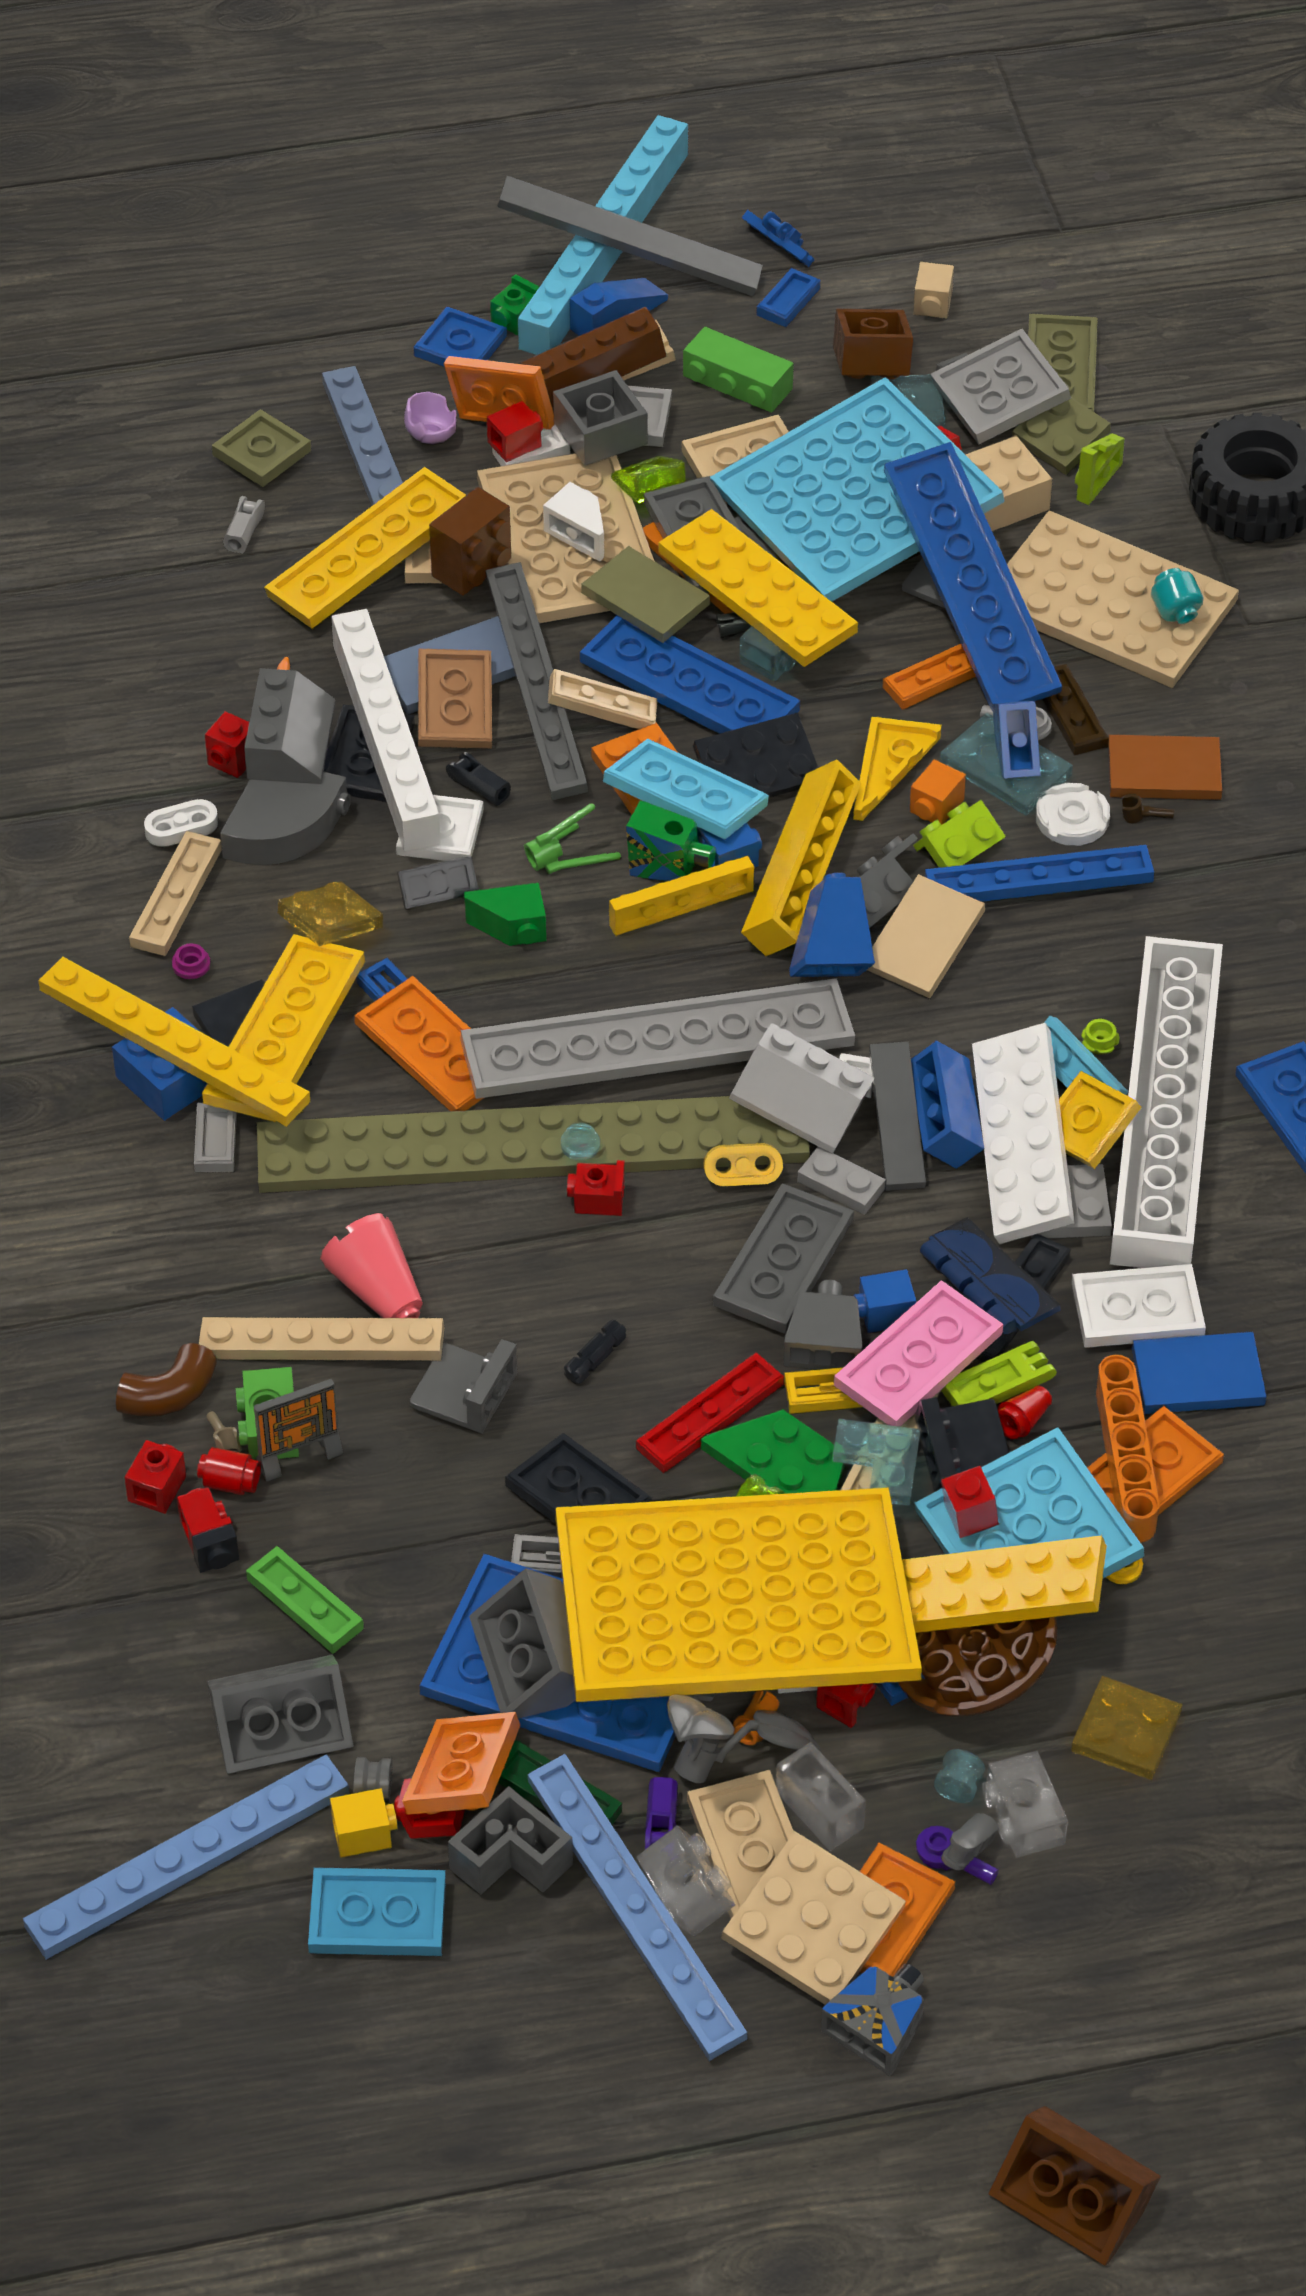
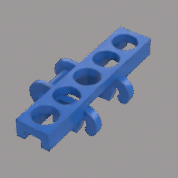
M749 210L742 216V219L751 227L809 267L815 260L807 251L801 248L804 241L800 238L801 234L788 222L781 223L782 220L774 212L766 213L763 219H760Z

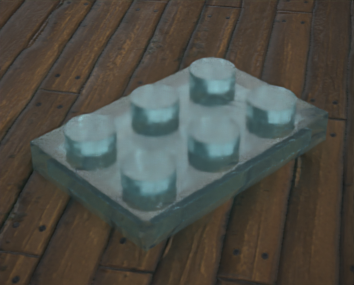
M989 713L984 714L940 752L941 763L965 773L967 780L1025 816L1037 807L1038 800L1046 795L1048 789L1063 784L1070 778L1073 770L1072 764L1038 744L1041 776L1003 778L995 744L993 716Z

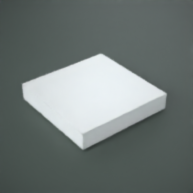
M433 795L439 812L440 845L404 852L399 837L396 845L397 855L442 861L472 856L484 810L483 801Z

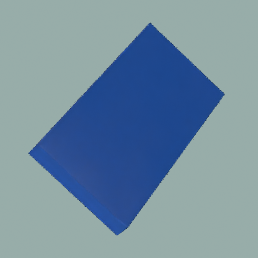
M1303 1041L1236 1066L1235 1075L1306 1174V1043Z

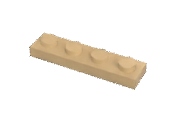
M189 831L185 832L129 936L130 947L163 956L167 955L222 850L220 839Z

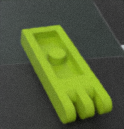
M1030 1341L959 1373L941 1389V1392L952 1406L993 1399L998 1404L1051 1380L1057 1371L1052 1364H1047L1048 1359L1044 1353H1038L1040 1350L1038 1345L1034 1341Z

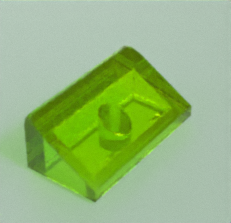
M656 456L611 473V479L635 502L642 503L644 502V493L686 482L685 462L664 456Z

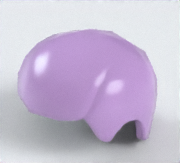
M431 392L416 393L408 398L404 423L409 434L416 440L426 444H437L445 442L455 433L457 414L456 410L451 412L448 409L444 396Z

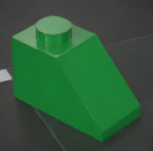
M539 883L464 892L465 920L467 924L508 946L547 941L546 914Z

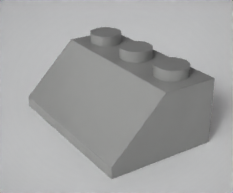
M771 1023L756 1046L729 1099L833 1154L857 1114L874 1077L827 1053L822 1048L816 1047L795 1036L790 1031Z

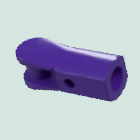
M653 1777L649 1781L645 1853H650L651 1849H667V1854H673L678 1783L673 1778ZM652 1828H664L669 1830L668 1832H656L652 1831Z

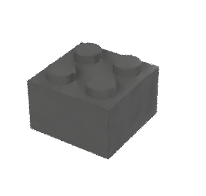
M617 370L553 391L554 424L584 466L648 444V413Z

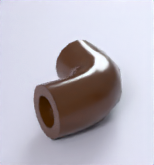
M188 1343L179 1348L174 1364L166 1373L157 1376H143L125 1372L120 1379L117 1389V1412L136 1416H163L182 1410L199 1398L211 1381L217 1365L216 1355L212 1350L203 1345Z

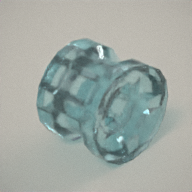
M960 1749L949 1750L942 1761L944 1770L936 1775L934 1787L941 1796L957 1803L971 1802L977 1792L975 1783L983 1778L985 1765L978 1756L971 1752Z

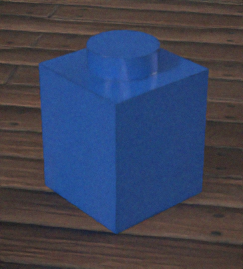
M907 1269L860 1277L859 1294L853 1295L858 1301L859 1318H864L868 1333L886 1330L916 1303V1297Z

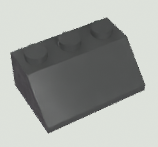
M260 668L245 743L247 779L321 784L335 709V698L296 670Z
M525 1568L469 1616L500 1713L516 1712L518 1719L564 1708L576 1700L562 1581Z
M333 1654L207 1681L215 1726L227 1774L354 1747L339 1665Z

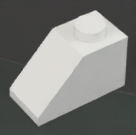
M569 482L543 505L544 531L590 557L601 561L604 558V530L598 497L590 491Z

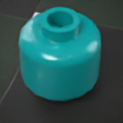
M1179 568L1168 569L1160 573L1155 578V584L1151 588V598L1160 616L1165 621H1177L1179 624H1185L1195 619L1198 615L1197 611L1203 605L1204 597L1194 576L1190 572L1182 571Z

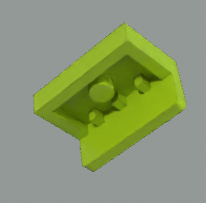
M980 800L970 807L966 802H963L947 813L950 820L941 825L937 819L919 831L923 838L913 846L916 851L926 847L938 867L942 868L964 865L1006 836L983 801Z

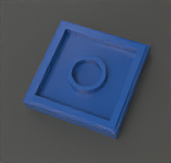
M446 307L414 346V356L443 367V363L448 356L488 360L507 337V328Z

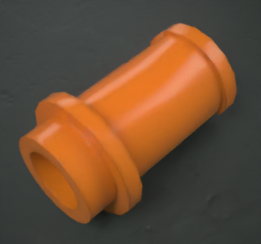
M763 1690L756 1691L744 1714L735 1719L733 1724L734 1735L748 1721L754 1720L753 1716L757 1710L776 1711L779 1707L778 1699L767 1691L761 1701L760 1699L764 1692ZM750 1731L740 1742L746 1745H755L757 1742L762 1741L763 1738L757 1731Z

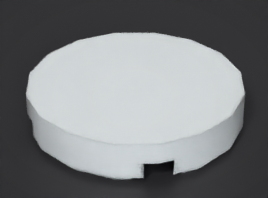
M1064 783L1053 786L1037 802L1036 823L1040 831L1050 840L1060 844L1081 846L1092 843L1103 836L1109 826V803L1104 795L1097 791V794L1090 791L1087 785Z

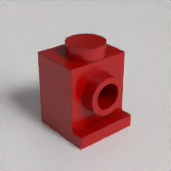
M617 1160L616 1165L577 1163L576 1174L569 1173L567 1181V1197H574V1213L622 1216L625 1189V1160Z
M209 1487L193 1489L187 1494L177 1497L180 1522L192 1553V1536L230 1523L232 1524L230 1516L227 1517L222 1501H214Z
M870 1683L817 1687L816 1707L852 1728L856 1724L857 1708L868 1705L875 1694L876 1685Z

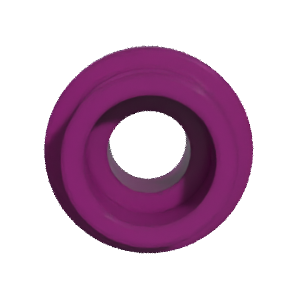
M193 943L185 944L179 947L173 956L172 968L175 974L181 978L197 979L205 975L210 969V957L200 945Z

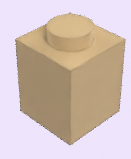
M920 262L915 286L914 315L939 318L948 317L953 291V265Z

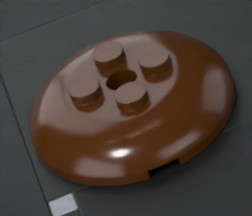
M1056 1617L915 1633L922 1674L925 1679L921 1677V1680L901 1681L898 1683L906 1696L915 1704L939 1715L963 1717L984 1714L999 1709L1028 1691L1048 1667L1057 1643L1058 1627Z

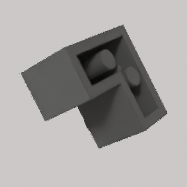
M508 1786L488 1807L484 1808L448 1841L449 1869L480 1895L511 1867L541 1892H544L573 1866V1840L568 1833Z

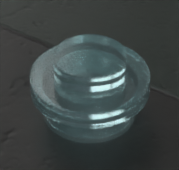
M575 1123L570 1125L562 1135L561 1149L571 1159H590L600 1149V1137L592 1126L586 1123Z

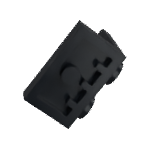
M937 1397L920 1400L914 1418L934 1492L942 1489L941 1479L977 1466L983 1467L1009 1453L995 1400L987 1399L941 1409L939 1408Z

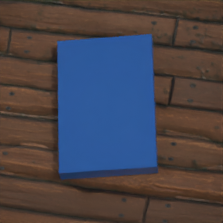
M1253 1332L1133 1340L1132 1352L1144 1414L1155 1413L1163 1406L1171 1412L1263 1406L1266 1403V1392Z

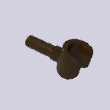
M1127 794L1122 798L1123 818L1128 823H1138L1143 817L1149 816L1172 819L1174 817V809L1142 806V800L1136 794Z

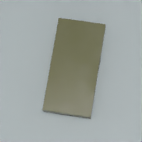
M1029 314L1028 337L1069 388L1070 396L1094 412L1098 318Z

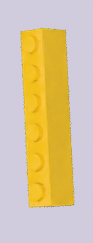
M837 759L805 775L741 933L765 956L796 944L810 891L823 880L860 788L861 782Z

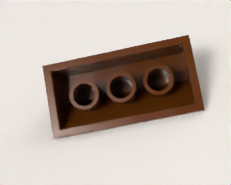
M643 307L517 364L541 367L553 408V391L615 370L622 377L667 356L660 327L647 307Z

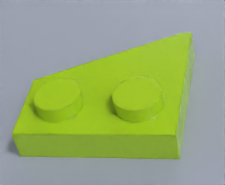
M1112 433L1082 448L1079 470L1075 477V484L1078 485L1077 501L1089 505L1119 469L1123 460L1125 438Z

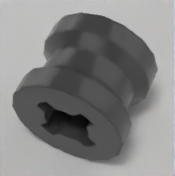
M357 1757L354 1772V1793L382 1788L384 1802H389L392 1790V1758H382L379 1762H370L366 1757Z

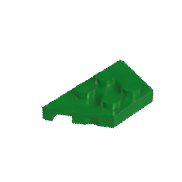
M783 1409L706 1435L701 1439V1450L766 1495L838 1491V1483L842 1478L846 1464V1452Z

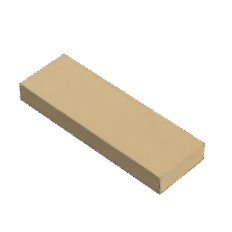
M554 669L550 676L549 704L636 729H642L656 723L657 698Z

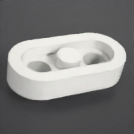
M203 799L155 810L145 818V836L151 844L161 847L180 843L186 831L206 836L217 828L218 815L215 805Z

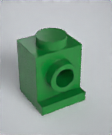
M515 274L511 277V284L490 301L491 322L504 326L508 331L518 335V318L540 286Z

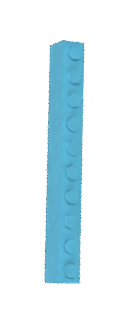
M658 115L602 195L596 207L642 223L688 156V124ZM575 235L518 318L519 350L537 355L559 345L570 330V298L590 285L602 282L623 251Z

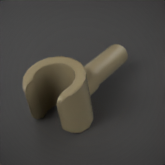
M214 1411L209 1412L206 1417L215 1430L213 1437L216 1448L225 1450L237 1449L238 1452H241L242 1448L237 1429L235 1427H225Z

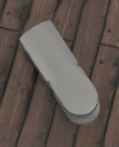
M245 496L240 497L234 517L223 540L224 546L228 551L242 554L245 552L255 528L263 517L265 509L264 500L259 499L257 502L247 501Z

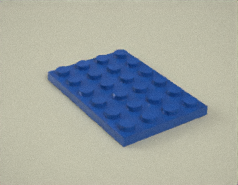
M483 1554L420 1684V1695L481 1715L500 1713L469 1616L525 1568L559 1579L563 1584L562 1578ZM670 1696L576 1702L575 1700L567 1707L518 1719L521 1728L656 1772H660L676 1737L667 1709V1702Z

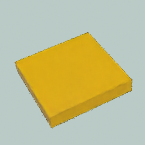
M1080 1071L1059 1098L1066 1154L1095 1169L1142 1107L1133 1098Z

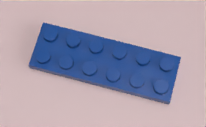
M618 615L580 651L581 663L643 695L657 698V702L719 734L800 711L799 699L674 636H671L662 643Z

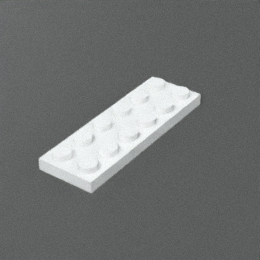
M1046 1023L973 1043L995 1239L999 1244L1074 1224L1050 1029Z

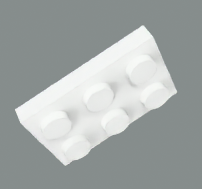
M1192 1264L1079 1273L1072 1276V1288L1084 1348L1133 1344V1340L1205 1335L1206 1326Z

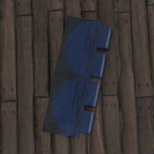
M968 1217L928 1237L929 1241L925 1242L920 1248V1253L935 1268L940 1270L959 1291L963 1292L965 1297L1003 1324L1004 1334L1014 1332L1016 1327L1023 1331L1061 1311L1060 1304Z

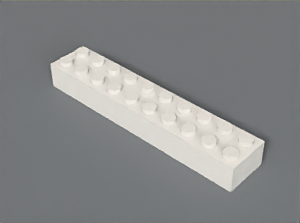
M1146 936L1128 1094L1142 1108L1124 1130L1110 1257L1111 1265L1150 1268L1191 1264L1223 944Z

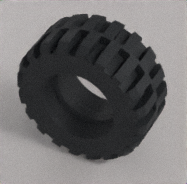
M1243 413L1234 415L1231 420L1227 421L1225 418L1214 424V428L1210 427L1201 435V439L1196 442L1192 457L1189 497L1195 512L1203 521L1207 520L1208 526L1216 532L1221 530L1226 537L1232 539L1240 537L1243 538L1244 542L1253 543L1254 540H1263V543H1269L1279 537L1284 540L1292 537L1294 531L1299 533L1306 528V429L1302 430L1300 424L1291 419L1288 422L1282 420V416L1272 414L1271 417L1262 416V413H1252L1251 416H1244ZM1260 474L1276 480L1255 481L1240 475Z

